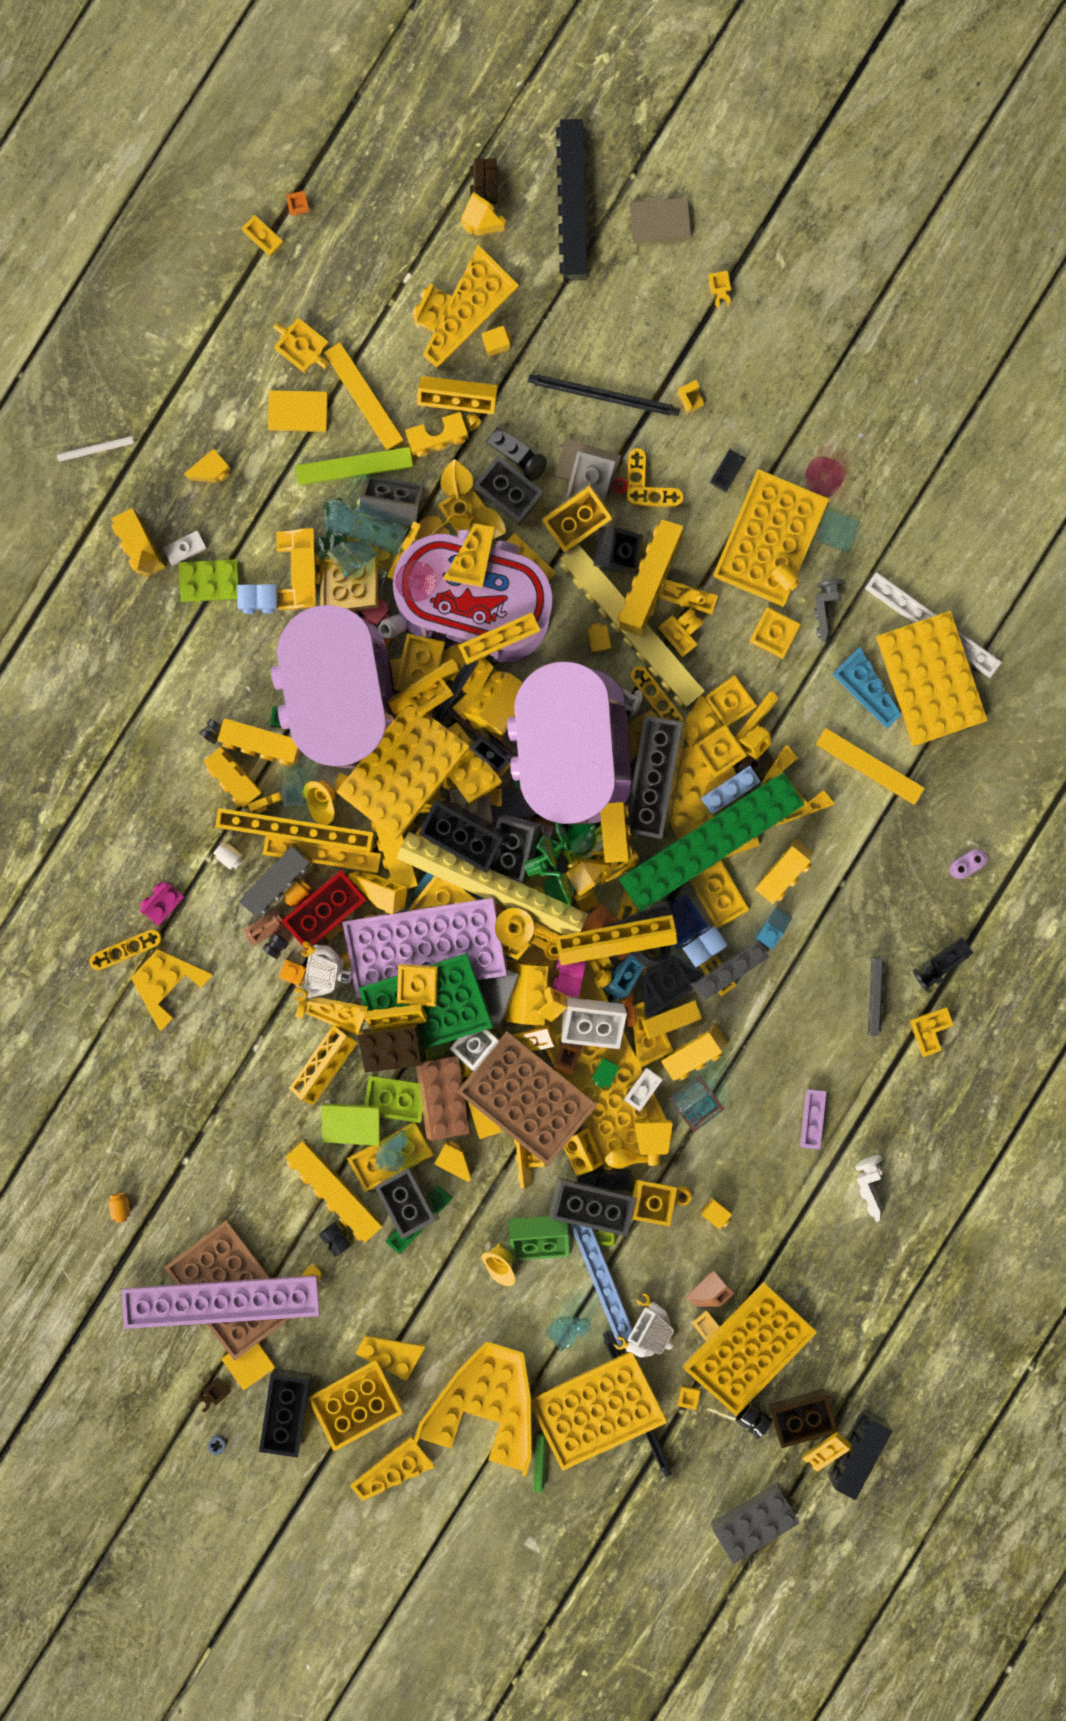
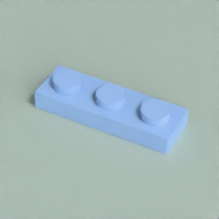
M749 766L703 796L701 800L709 812L713 814L760 783V780Z

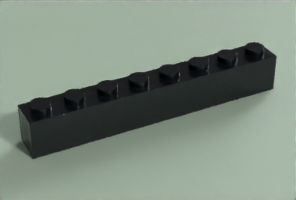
M560 119L559 127H556V139H560V146H556V159L560 158V165H557V178H561V185H557V197H561V204H558V216H562V223L558 224V236H562V243H559V255H563V262H559V274H563V281H580L587 279L583 119Z

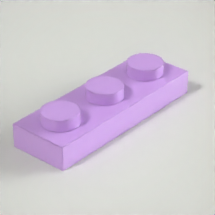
M806 1089L800 1147L821 1148L826 1091Z

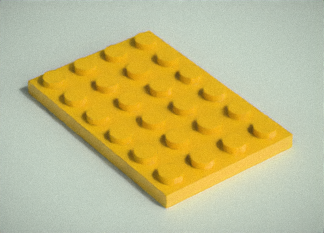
M757 469L712 577L784 607L791 589L789 588L786 591L774 579L771 573L783 562L785 565L788 564L798 574L829 499Z
M951 610L876 636L912 746L987 721Z
M410 704L399 712L395 720L385 730L377 748L360 761L336 792L395 840H398L469 751L470 746L429 714L425 713L420 717Z
M693 746L683 749L670 817V824L676 841L744 797L743 794L711 814L701 798L735 776L736 773L732 766L714 778ZM758 837L753 838L726 857L760 846Z
M763 1282L682 1367L737 1416L808 1343L817 1331Z
M629 1352L531 1397V1409L562 1471L667 1423V1418L636 1356Z

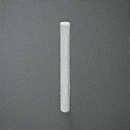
M133 436L60 453L57 454V458L61 462L135 444Z

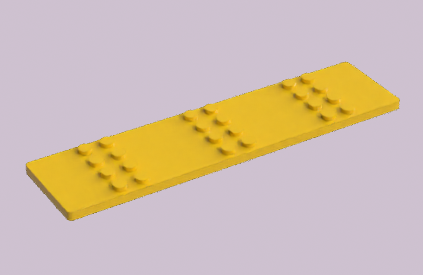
M539 873L530 876L529 881L524 883V885L530 888H542L543 883L548 877L547 875L541 877ZM537 936V938L546 942V939ZM532 943L520 959L514 962L506 960L508 969L509 963L548 965L547 988L549 986L553 987L554 978L559 977L560 970L556 969L558 960H548L544 956L543 949ZM554 947L551 948L552 954H556V948ZM587 960L578 998L609 1002L603 989L596 986L594 982L595 973L589 960ZM563 1012L553 1021L545 1019V1025H534L535 1029L550 1027L555 1045L545 1049L553 1065L562 1043ZM624 1032L620 1049L582 1045L572 1075L556 1071L597 1104L583 1122L584 1129H589L604 1163L602 1165L605 1170L613 1168L605 1162V1157L612 1151L626 1149L634 1155H640L634 1121L667 1120L654 1093L640 1111L624 1100L643 1073L642 1068H638L637 1058ZM601 1057L620 1066L609 1088L605 1086L603 1089L593 1084L594 1080L591 1078ZM673 1131L671 1132L670 1140L674 1138Z

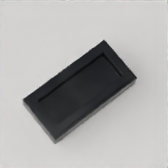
M729 449L709 483L726 493L746 458Z

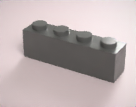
M294 843L247 891L239 902L255 917L259 913L264 915L270 909L268 904L272 900L276 902L284 894L282 890L286 886L290 888L297 881L295 877L299 873L303 875L310 868L308 863L311 861V858Z
M754 941L691 983V986L701 1000H707L768 959L769 955L760 941Z

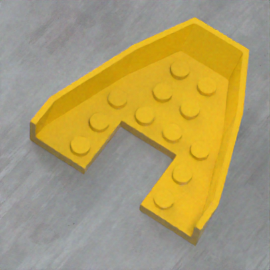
M486 1341L455 1373L421 1420L415 1433L414 1442L418 1443V1439H422L452 1449L463 1412L500 1423L490 1452L489 1461L521 1470L522 1476L526 1477L532 1459L531 1396L524 1353Z

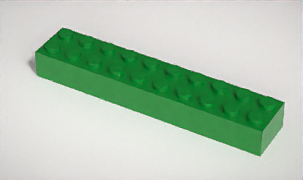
M782 772L636 868L630 870L618 878L637 910L641 912L805 804L785 773Z

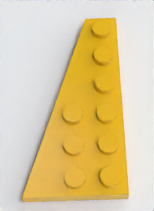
M477 245L423 353V356L436 369L519 288V285L479 245Z
M434 876L407 911L478 899L469 891ZM528 942L516 948L503 944L504 954L518 960L531 943Z

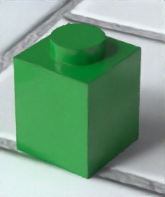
M601 1057L591 1076L594 1080L593 1084L602 1089L605 1086L609 1088L620 1066Z

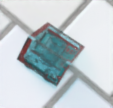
M700 1076L669 1098L693 1132H696L725 1110Z

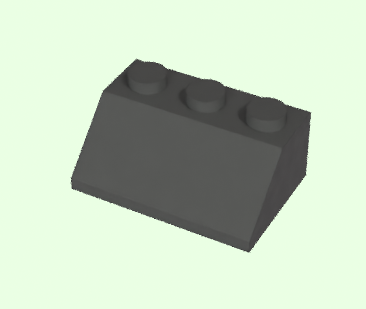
M367 475L360 495L359 516L367 519L400 523L407 526L412 525L413 522L417 523L424 485Z

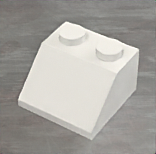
M487 1029L458 1038L450 1049L475 1072L500 1041L494 1032Z

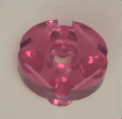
M827 457L814 459L804 472V481L808 490L824 497L837 492L844 478V471L840 463ZM820 472L828 473L829 476L826 482L820 480Z

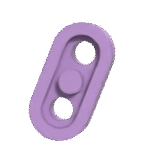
M979 849L969 851L951 863L949 868L950 874L957 879L966 878L985 866L987 862L986 854ZM977 855L980 857V861L978 863H976L974 860L975 856ZM960 865L964 868L962 873L958 871Z

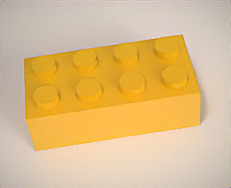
M225 718L217 740L222 743V747L236 751L237 748H241L242 753L255 756V753H258L260 758L272 762L274 758L279 759L278 763L292 767L293 764L298 765L302 752L291 737Z

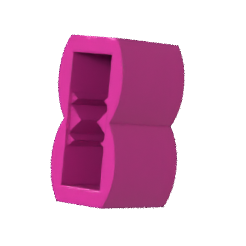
M559 958L556 969L560 970L558 978H554L552 988L564 993L565 996L578 998L586 961L561 965Z

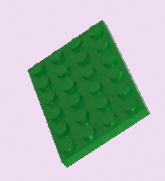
M468 952L426 965L438 967V992L436 1007L423 1006L427 1015V1022L421 1023L425 1049L494 1027ZM398 975L358 988L364 1006L368 1007L367 1011L411 1006L410 1004L397 1003Z

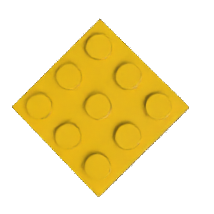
M376 551L320 558V606H339L350 611L378 608V553Z

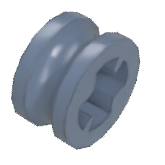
M214 1435L208 1443V1450L214 1455L221 1454L226 1447V1439L221 1435ZM216 1440L220 1441L219 1445L222 1444L218 1449L214 1448L215 1445H212Z

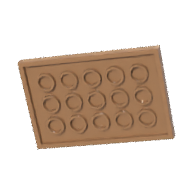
M505 1031L499 1039L500 1042L478 1069L471 1073L457 1093L544 1164L549 1166L597 1104L510 1033Z
M228 1219L164 1267L176 1284L271 1278ZM290 1318L206 1324L235 1361Z

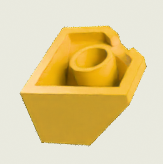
M474 192L461 218L463 229L469 234L474 233L477 236L505 231L507 221L501 215L497 217V213L494 211L495 208Z
M574 859L567 865L566 874L578 895L581 896L600 881L601 874L603 872L607 874L612 869V865L601 860Z

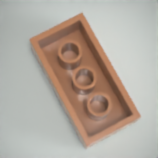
M449 1055L427 1059L422 1066H416L426 1138L433 1141L469 1134L465 1100L457 1093L462 1086L458 1056Z

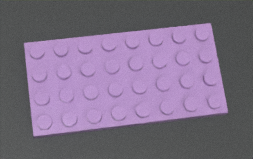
M494 897L343 921L357 998L361 997L359 987L398 975L399 964L426 966L467 952L478 980L507 976L508 970L503 944L496 937L494 929L498 917Z

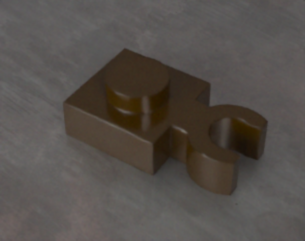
M218 1376L203 1390L206 1396L198 1397L195 1404L197 1405L201 1401L205 1402L206 1406L202 1409V1412H206L211 1402L216 1406L231 1390Z

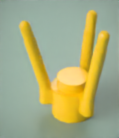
M636 850L632 851L629 861H622V863L616 865L614 870L624 868L605 879L606 882L640 865ZM604 851L591 852V855H604Z

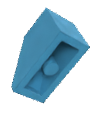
M776 906L753 938L772 950L784 934L792 917Z
M629 954L611 972V983L602 989L616 999L627 997L645 966L639 963L633 955Z

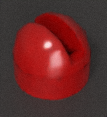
M616 478L612 483V489L618 494L624 493L628 488V484L623 478ZM621 480L623 484L618 491L616 488Z

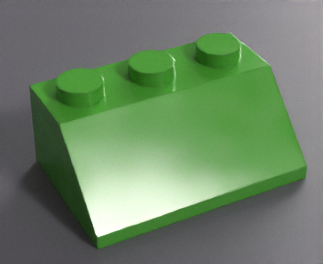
M550 1216L508 1219L510 1249L513 1261L570 1257L568 1225L566 1222L553 1220Z

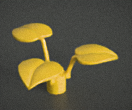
M453 460L448 464L441 477L442 491L448 496L456 494L457 501L452 505V513L443 524L441 519L436 516L425 517L420 522L421 526L418 532L421 534L420 539L435 534L450 535L449 530L445 526L454 516L462 518L465 515L475 520L471 525V529L474 524L495 527L493 539L504 535L506 532L505 525L496 511L487 507L480 508L475 517L468 511L467 504L460 500L459 494H466L471 490L473 478L471 473L457 460Z

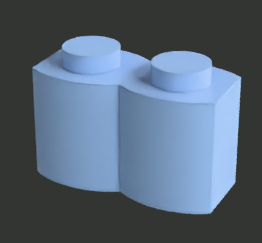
M237 585L238 609L243 611V614H254L256 610H262L264 614H272L274 610H279L277 585Z
M707 925L699 931L701 935L696 938L691 936L683 942L685 946L682 949L694 967L699 966L728 946L715 926L710 928Z

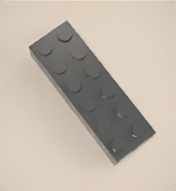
M651 715L644 716L628 808L629 817L626 819V825H630V833L660 839L667 837L687 722Z

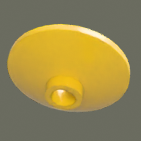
M510 908L503 911L497 917L494 928L498 940L505 946L512 948L521 947L532 938L534 923L526 911L519 908ZM512 924L517 925V931H511L510 926Z

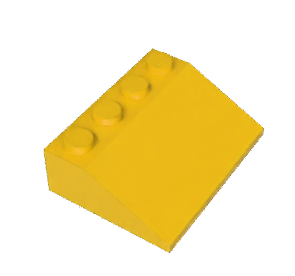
M377 1360L308 1397L334 1452L407 1412L398 1393Z

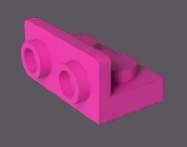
M168 881L159 882L153 889L155 893L150 898L146 897L140 904L142 908L139 912L144 913L158 926L166 920L185 898Z

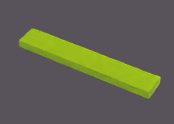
M410 447L295 465L298 486L413 468Z

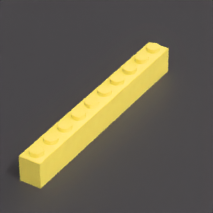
M579 544L575 545L560 558V568L566 575L570 573L574 578L572 582L578 589L582 588L587 593L585 594L587 600L599 607L597 611L604 619L607 617L612 622L610 624L612 629L616 633L620 632L625 637L623 638L624 643L629 648L633 647L637 651L635 654L642 663L645 661L650 666L648 668L649 672L654 677L658 676L662 680L660 684L667 692L671 691L675 697L673 699L680 707L683 705L686 708L704 692L702 687L648 625H646L642 636L620 629L617 617L620 610H624L626 605L624 603L625 598L598 567L593 566L594 562Z
M408 832L397 856V859L482 898L494 897L495 904L506 909H522L531 916L533 921L563 935L580 932L588 915L572 906L567 909V904L493 870L485 873L440 846Z

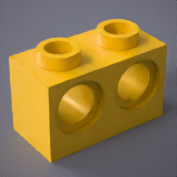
M588 1128L576 1131L563 1147L576 1176L593 1171L604 1163Z

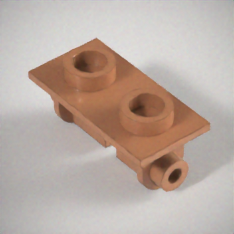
M274 910L244 929L247 939L254 946L285 927L282 923L283 918L278 910Z

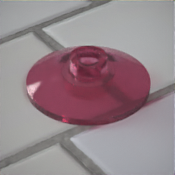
M411 561L404 564L398 570L395 580L396 588L400 595L409 601H423L433 593L436 586V577L431 567L420 561ZM413 580H419L420 584L418 586H414L412 584Z

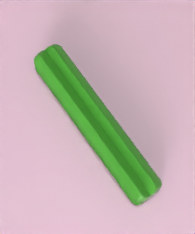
M543 1433L536 1434L533 1491L539 1493L545 1489L547 1439Z

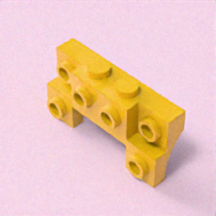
M314 528L276 532V551L291 552L293 588L278 590V609L299 610L300 608L316 607L317 584H320V573H317V565H320V555L315 550Z

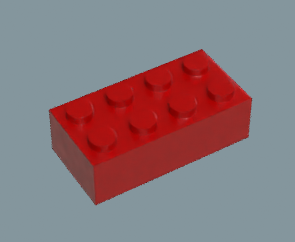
M340 870L282 920V923L302 946L304 942H309L311 946H314L368 899L349 879V876L343 870Z

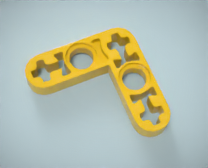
M641 449L631 450L628 456L627 471L628 503L632 506L678 507L683 501V493L676 488L645 487L646 455ZM635 453H638L639 457H642V459H639L638 467H642V469H631V466L635 467V459L631 458L635 456ZM632 473H640L642 476L641 481L633 482L631 480ZM637 492L639 496H644V492H647V502H643L644 498H638L637 501H634V498L630 497V495ZM657 492L660 495V500L652 502L649 497L651 493ZM663 492L667 493L666 497H671L673 493H676V497L680 499H677L676 503H673L672 499H666V503H663Z

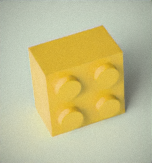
M635 1179L632 1195L637 1199L632 1219L670 1227L677 1188Z

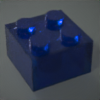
M686 894L670 903L676 915L674 924L677 944H673L674 948H678L708 927Z

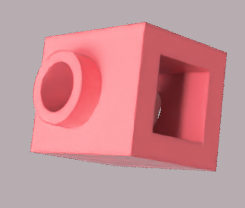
M382 599L378 600V608L359 610L364 616V621L369 625L373 624L379 627L383 620L390 617V611L387 609L389 605Z

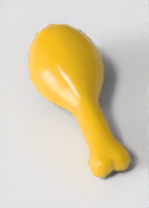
M619 1149L608 1153L605 1157V1162L610 1167L621 1169L636 1163H648V1155L637 1156L629 1150Z

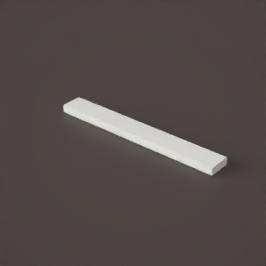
M878 572L874 574L864 588L911 623L936 616L935 613ZM958 631L968 664L988 678H991L1002 662Z

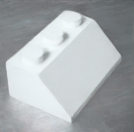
M566 997L568 1008L563 1011V1043L620 1049L627 1015L624 1004Z

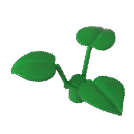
M556 822L557 834L561 840L560 845L554 848L549 835H543L536 848L544 854L525 861L524 866L528 876L539 873L541 877L545 875L557 876L561 889L567 899L568 909L572 903V888L566 875L560 872L545 871V869H548L546 860L549 861L552 867H555L557 864L554 852L562 847H565L566 851L571 849V841L563 823Z
M573 824L569 826L568 834L571 841L570 851L572 853L584 854L590 850L594 841V824ZM551 840L554 848L560 845V843ZM536 848V853H535V857H534V858H536L537 852H538V853H541V852H542V851L539 850L538 848ZM560 849L554 852L556 858L560 855ZM557 864L554 867L555 872H558ZM566 875V877H567V879L569 880V883H570V885H571V888H572V897H573L574 889H575V888H574V886L572 885V883H571L570 879L568 878V876ZM558 877L548 878L542 886L545 895L568 904Z

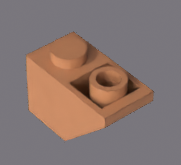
M713 1271L706 1275L699 1285L691 1289L686 1299L695 1307H720L734 1292Z

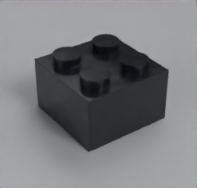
M600 527L593 566L620 574H638L643 535L617 527Z

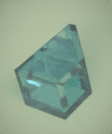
M341 542L327 553L345 578L377 555L367 542Z
M301 767L281 769V789L284 807L286 808L306 805Z
M400 1130L378 1147L375 1161L376 1169L398 1172L399 1167H403L405 1155H401L402 1147L406 1148L408 1136H404L405 1130Z
M560 1316L546 1329V1335L561 1351L565 1348L568 1350L575 1344V1339L581 1335L582 1337L590 1330L591 1323L588 1318Z

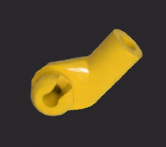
M690 589L676 600L683 607L688 602L704 604L706 596L701 591Z

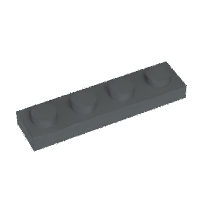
M871 957L867 1029V1035L879 1036V1032L882 1031V1020H879L880 1013L883 1012V1001H880L881 993L884 992V982L881 980L882 974L885 973V962H882V958Z

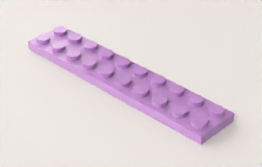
M317 1275L131 1287L121 1290L124 1329L320 1315Z

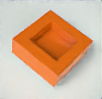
M305 191L286 195L291 216L310 212Z

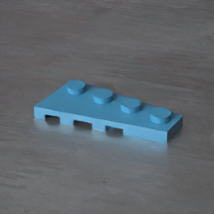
M859 647L832 676L888 729L901 716V713L889 693L886 692L881 680L875 674L872 665L863 654V650Z

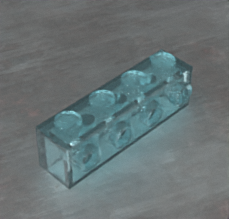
M337 501V503L332 502L324 528L394 555L399 553L407 531L403 529L402 525L384 522L385 519L380 516L374 515L372 517L366 515V511L359 508L351 509L346 503Z

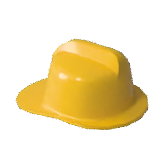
M325 780L306 783L303 792L312 818L319 824H330L335 816L333 805L335 800L334 789Z
M501 1243L497 1244L489 1252L482 1254L481 1258L489 1274L496 1282L504 1286H512L515 1283L516 1278L512 1270L513 1255Z

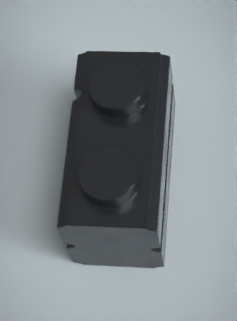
M484 727L470 740L469 749L496 772H501L510 763L512 751L492 734H489V731Z

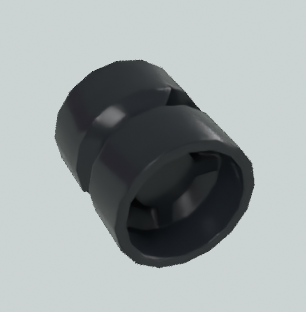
M340 1220L333 1222L319 1233V1237L324 1244H329L328 1249L334 1257L340 1255L355 1243L351 1235L344 1232L345 1227Z
M750 1402L735 1419L744 1429L748 1428V1432L756 1439L761 1438L768 1431L773 1420L765 1412H760L759 1407L753 1402Z

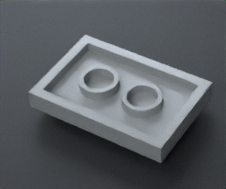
M577 451L565 501L591 483L605 502L615 460Z

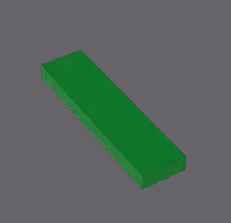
M439 1184L428 1195L438 1214L453 1199ZM423 1229L404 1239H401L397 1230H395L385 1242L400 1255Z

